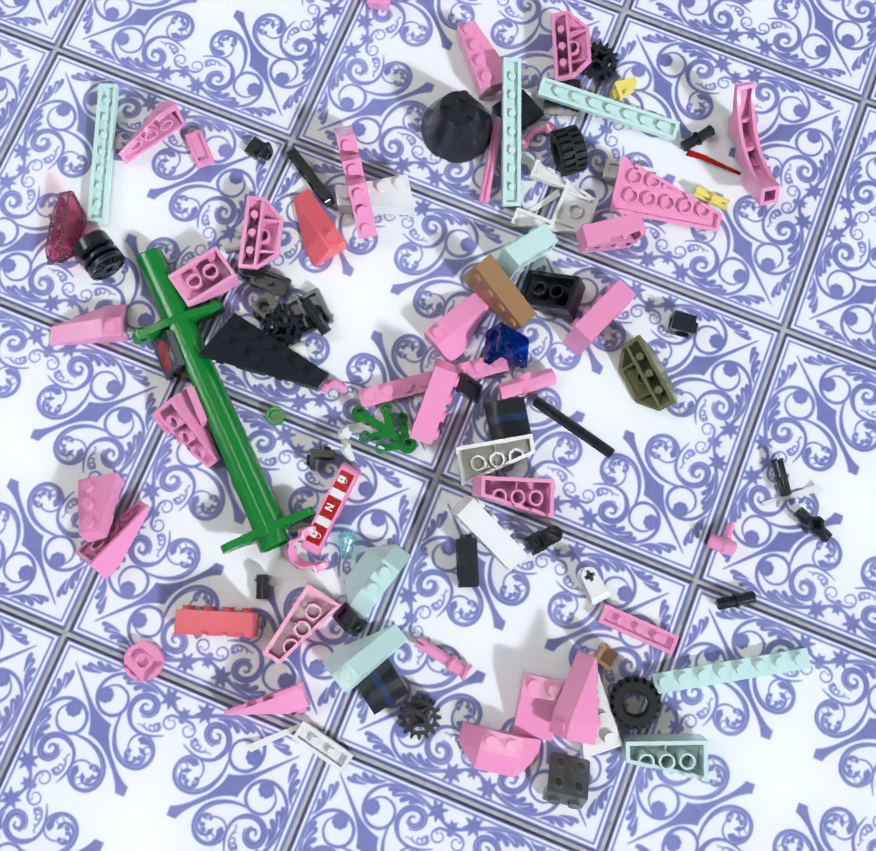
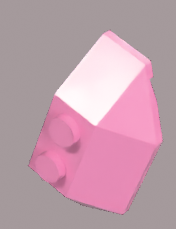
M567 10L551 14L555 81L558 82L574 79L592 63L589 27Z
M247 195L238 268L258 270L280 256L284 220L266 197Z
M463 721L459 743L475 769L514 778L537 761L541 739Z

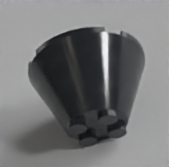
M466 90L450 92L433 102L424 113L421 122L422 139L427 149L434 156L445 159L450 163H464L479 157L490 143L493 128L488 110Z

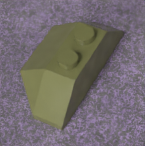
M637 335L622 344L618 371L635 402L657 411H661L676 403L673 383L653 348L641 335Z

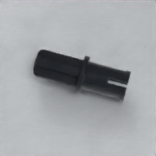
M708 125L699 132H693L692 136L680 143V148L686 152L696 145H702L703 141L715 135L714 128Z
M309 299L302 303V308L311 319L310 323L313 322L321 336L328 333L331 328L313 302Z
M784 459L771 460L775 474L773 478L777 482L779 494L781 497L790 496L792 492Z
M754 591L740 594L732 593L731 596L717 598L715 605L718 610L732 607L739 608L741 605L756 603V595Z

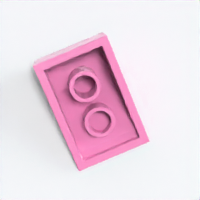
M217 246L168 275V278L188 307L224 294L240 284L237 275Z
M523 672L512 733L552 741L553 733L548 731L553 711L565 682L555 678Z

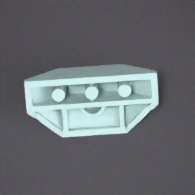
M397 544L369 547L344 579L348 604L364 619L412 557Z

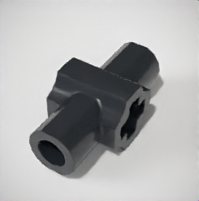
M803 507L794 513L793 516L801 522L802 530L806 534L813 533L823 543L827 542L833 535L825 528V520L822 517L812 516Z

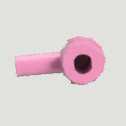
M728 522L723 536L710 534L706 546L720 554L733 556L737 549V542L731 540L735 525Z

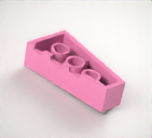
M621 280L615 285L611 283L605 289L606 294L604 296L600 294L593 302L595 305L593 307L589 305L582 313L583 317L581 319L577 317L570 325L572 329L563 343L579 357L636 296V293Z
M435 359L433 373H430L427 390L423 393L421 406L418 408L409 438L432 445L433 439H438L440 429H438L439 423H443L447 414L444 411L446 404H451L453 394H451L452 388L457 387L460 376H457V365Z

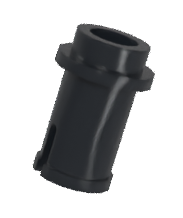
M258 574L256 579H254L256 581V599H269L268 581H270V578H268V574Z

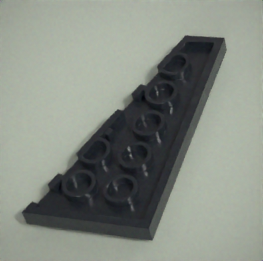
M236 313L231 316L198 354L200 358L205 360L208 358L215 360L216 363L229 364L237 369L262 376L268 375L280 381L286 380L295 383V385L316 391L319 390L329 377V373Z

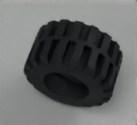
M573 124L552 131L550 137L551 151L560 174L565 177L585 171L588 165V153L580 129Z
M638 675L625 676L624 679L617 681L618 683L612 687L610 692L611 712L616 721H619L623 727L627 726L631 730L633 728L642 730L641 728L644 727L647 729L651 723L654 724L657 721L656 718L661 714L662 703L660 694L653 683L646 678L638 677ZM640 691L646 696L647 707L643 712L632 714L624 708L623 698L628 692Z

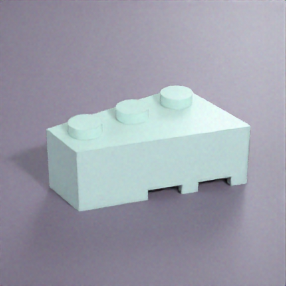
M545 224L540 227L535 226L527 235H520L514 243H507L501 249L503 252L496 262L511 280L516 272L522 273L525 270V266L532 262L535 263L550 252L558 242V239Z

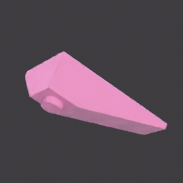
M474 292L425 331L424 338L446 362L453 363L464 353L489 306Z
M127 304L107 305L52 326L51 346L127 342Z
M142 501L137 502L120 515L119 521L112 524L108 539L89 543L85 542L75 554L98 574L107 579L121 564L151 508Z
M580 650L577 651L553 711L548 732L565 740L591 745L596 744L600 728V717H598L599 697H597V657Z
M304 681L228 708L224 711V714H290L295 712L298 715L306 712L311 702Z

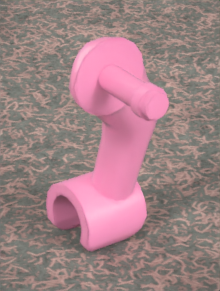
M549 122L542 127L529 131L523 139L521 138V148H528L533 138L539 134L546 132L547 136H551L552 131L556 130L554 125Z

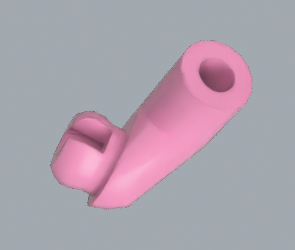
M327 379L319 389L326 393L329 391V388H333L344 395L348 386L337 379Z

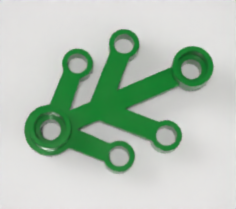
M384 402L380 407L385 425L369 415L365 407L356 406L353 408L351 417L355 422L365 421L380 431L373 433L362 431L359 436L361 443L367 444L370 441L388 438L396 441L386 444L384 441L377 442L375 451L378 454L394 450L410 454L416 450L417 441L409 438L408 416L406 413L400 412L396 417V423L400 426V435L394 430L391 417L392 405L390 403ZM383 407H388L389 410L385 411ZM360 410L363 414H357L356 411ZM399 417H404L405 421H400ZM362 435H367L368 439H363ZM408 441L411 445L407 446L404 442ZM382 445L385 449L380 450L378 446Z

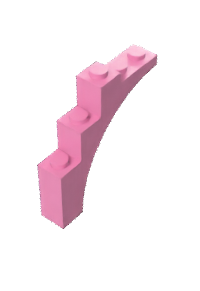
M749 81L734 85L732 117H729L727 134L736 142L735 161L743 168L742 187L762 206L778 202L780 185L770 172L763 156L755 115L756 83Z
M352 125L335 128L334 133L358 237L363 239L377 236L367 182Z

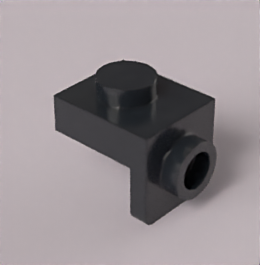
M321 446L319 449H310V454H307V466H310L311 471H316V460H335L336 453L334 450H331V447Z

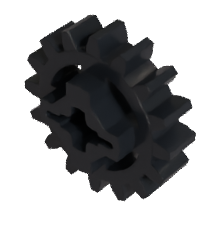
M602 41L598 45L592 42V63L584 69L583 75L589 74V79L595 77L596 81H598L599 77L603 81L606 79V76L611 77L613 72L616 71L619 62L617 59L618 53H613L614 47L608 48L609 43H606L604 46Z
M278 306L277 311L272 308L270 314L266 313L265 320L262 323L264 326L262 331L289 347L290 342L296 344V339H301V334L304 332V321L300 320V314H294L295 309L290 312L288 311V306L284 310Z
M421 694L418 695V699L411 695L410 702L404 700L406 706H400L399 708L403 714L398 715V718L403 720L399 723V727L405 726L403 733L406 734L409 731L410 738L412 739L414 735H417L418 740L421 739V735L428 739L429 732L435 734L434 726L440 727L437 720L441 719V715L436 714L440 711V707H434L436 701L429 702L428 695L425 699H422ZM423 703L425 706L416 707L414 704ZM407 711L411 714V720L408 723L406 720ZM431 711L433 712L432 723L428 720V714ZM415 713H425L423 715L424 720L422 721L419 719L418 721H415ZM423 727L424 730H415L414 728Z

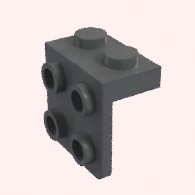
M552 752L549 761L547 785L543 790L542 800H547L548 803L554 805H568L571 809H582L588 800L590 761Z

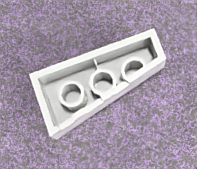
M408 174L366 181L373 215L392 214V216L408 215V217H415ZM347 185L334 187L339 213L353 214Z
M527 434L455 447L461 486L473 481V476H485L536 453L533 435Z
M464 496L449 512L453 516L458 517L461 520V524L471 533L473 532L475 534L474 537L483 546H487V550L506 569L512 571L527 555L523 550L525 546L516 539L514 541L510 537L512 533L504 525L501 527L497 523L498 518L492 512L487 513L483 509L485 505L481 500Z
M599 673L597 697H599L598 717H600V728L595 745L580 743V755L583 758L623 746Z

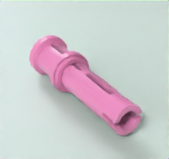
M420 635L418 641L424 644V646L416 642L414 647L445 665L446 671L454 672L464 681L472 665L465 664L458 659L457 655H449Z

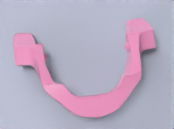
M315 526L303 527L298 529L297 537L286 543L284 553L288 562L297 569H311L312 572L318 573L329 566L328 561H304L297 556L298 550L294 548L296 541L306 539L305 536L316 531Z

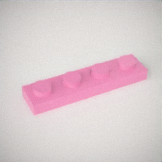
M604 604L597 621L670 655L673 654L679 636L607 604Z

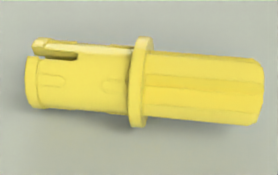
M697 186L693 192L694 197L707 202V205L712 204L724 211L728 207L724 204L730 203V199H726L717 195L715 191L711 192L700 186Z

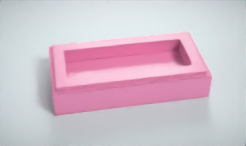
M201 129L184 135L198 169L215 163Z
M194 386L186 387L201 427L207 426L209 423Z

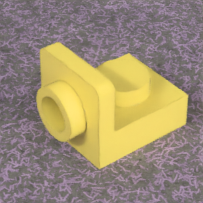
M635 76L614 82L613 88L610 91L611 99L622 103L623 96L633 93L637 85Z

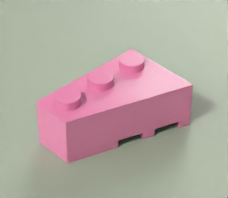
M637 212L595 223H585L581 225V228L575 235L580 254L630 248L647 232L642 214Z
M117 472L78 480L79 535L87 543L108 539L114 519L113 513L116 504L120 500L121 488L125 484Z

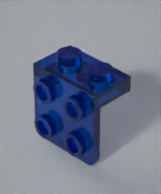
M502 322L487 330L483 362L490 365L502 357L522 369L527 367L528 337Z

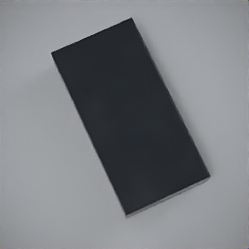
M460 373L456 392L469 401L478 403L482 385L466 373Z

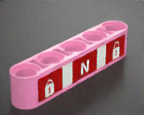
M346 462L342 463L310 525L315 526L316 531L305 536L306 539L302 541L301 548L319 556L360 476V469Z

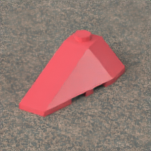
M309 189L293 197L305 252L315 267L347 249L342 235Z

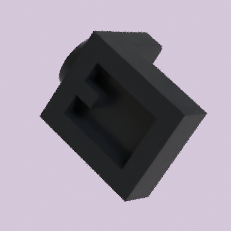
M254 136L244 152L263 165L266 160L271 159L273 148L268 141L264 143Z
M346 602L332 616L340 627L352 636L361 633L364 626L368 623L366 619L360 617Z

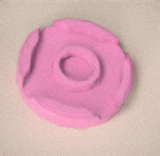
M146 640L136 642L125 652L123 666L126 674L135 681L152 680L163 669L164 653L160 646L154 642Z

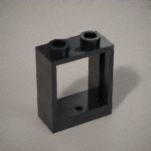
M463 534L455 540L457 587H479L477 538H472V534Z

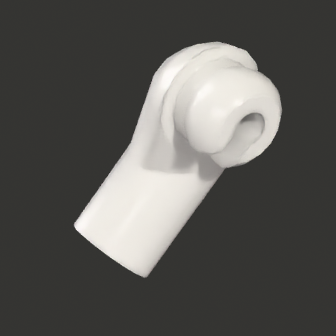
M237 230L234 233L235 239L233 243L224 245L226 254L240 250L243 230Z

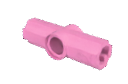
M550 368L533 374L532 372L522 374L516 377V379L498 384L497 387L499 395L503 400L519 395L527 396L537 392L539 389L556 385L557 382L555 373Z

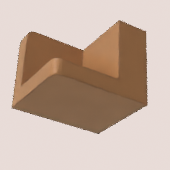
M601 642L592 656L597 657L598 665L611 672L613 669L611 665L619 654L609 648L607 644Z

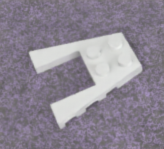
M537 159L530 178L563 190L553 218L550 220L517 207L510 226L532 229L535 226L540 227L545 224L551 232L575 235L581 228V225L591 222L599 201L581 188L578 189L572 185L568 179L560 177L555 173L556 171L550 167L547 168Z

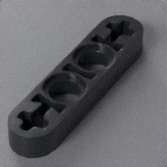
M293 147L287 151L286 154L325 207L329 208L335 203L332 195L297 149Z

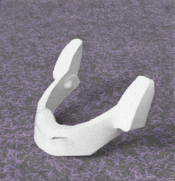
M361 422L347 424L338 430V437L343 445L340 451L349 461H354L355 457L350 449L351 445L344 439H349L351 434L356 432L369 431L373 433L380 431L376 428L372 429Z

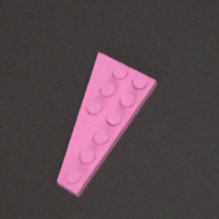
M621 155L609 208L610 212L625 215L641 212L642 218L713 232L719 231L723 215L721 212L702 203L690 194L685 193L673 184Z

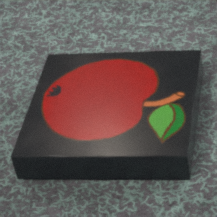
M171 329L165 330L154 345L166 381L172 380L185 365Z

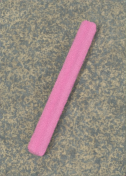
M495 118L479 195V202L482 204H488L502 137V118Z

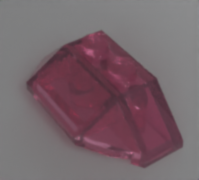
M71 190L58 194V201L55 203L50 217L45 248L48 265L61 264L74 256L72 254L74 244L84 236L87 216L75 193Z

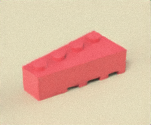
M183 605L182 609H176L174 634L257 637L260 612H254V608H242V611H234L235 607H222V610H215V606H203L202 610L195 609V605Z

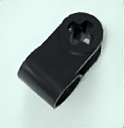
M552 525L524 538V541L528 542L532 550L531 554L534 556L559 542L563 533L560 527ZM550 529H555L558 532L557 539L552 540L548 537Z

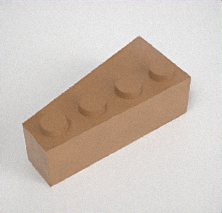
M491 254L461 277L513 331L523 327L537 314Z

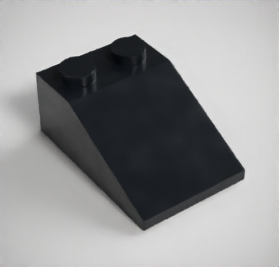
M528 270L520 293L534 310L556 318L575 320L586 287L579 276Z

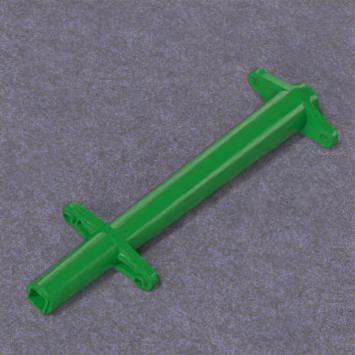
M156 247L139 253L137 261L161 320L146 328L140 327L135 329L131 336L133 342L136 345L159 339L165 330L172 329L185 362L184 366L199 397L214 439L252 528V531L221 545L220 549L223 554L253 544H257L260 553L276 549L290 540L286 532L287 529L315 515L313 507H308L288 516H283L213 360L208 358L205 360L198 355L206 344L197 325L224 313L223 303L213 300L205 306L189 309L168 278L172 271L163 251Z

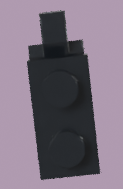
M240 268L238 272L240 277L247 279L246 283L283 298L286 297L292 282L290 278L263 268L258 270Z

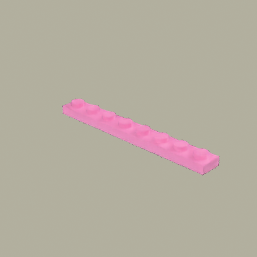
M504 352L456 364L458 369L457 376L460 373H466L474 380L509 372ZM433 370L358 389L361 404L363 407L369 408L381 405L384 402L389 403L423 394L427 390L428 379Z

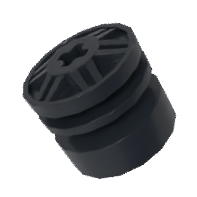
M95 230L85 234L72 248V254L81 265H84L88 275L96 281L112 276L125 263V256L114 245V242L104 230Z

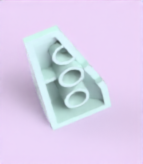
M395 624L336 649L322 663L342 690L348 693L408 641V638Z

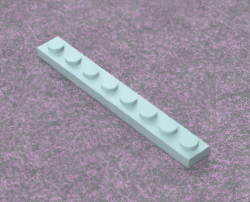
M503 57L501 207H520L521 58Z
M542 77L537 97L670 141L675 140L680 124L679 121L546 77Z
M99 83L87 211V222L89 224H108L119 86L117 84Z
M798 648L651 673V678L659 694L808 669L811 668L807 648Z

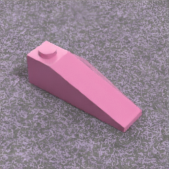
M169 99L166 102L160 103L151 112L118 153L125 164L186 125L177 105Z
M186 389L170 398L151 415L166 434L171 433L177 438L176 442L187 446L190 449L191 455L207 468L220 460L207 426L201 427Z

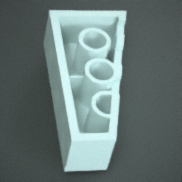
M701 734L621 735L623 745L621 746V756L626 763L651 769L656 768L664 772L677 773L685 777L698 778L708 782V740Z

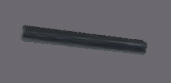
M537 397L532 405L607 458L613 455L615 449L542 398Z

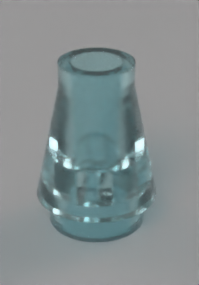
M340 530V535H338L340 559H351L357 539L355 531Z

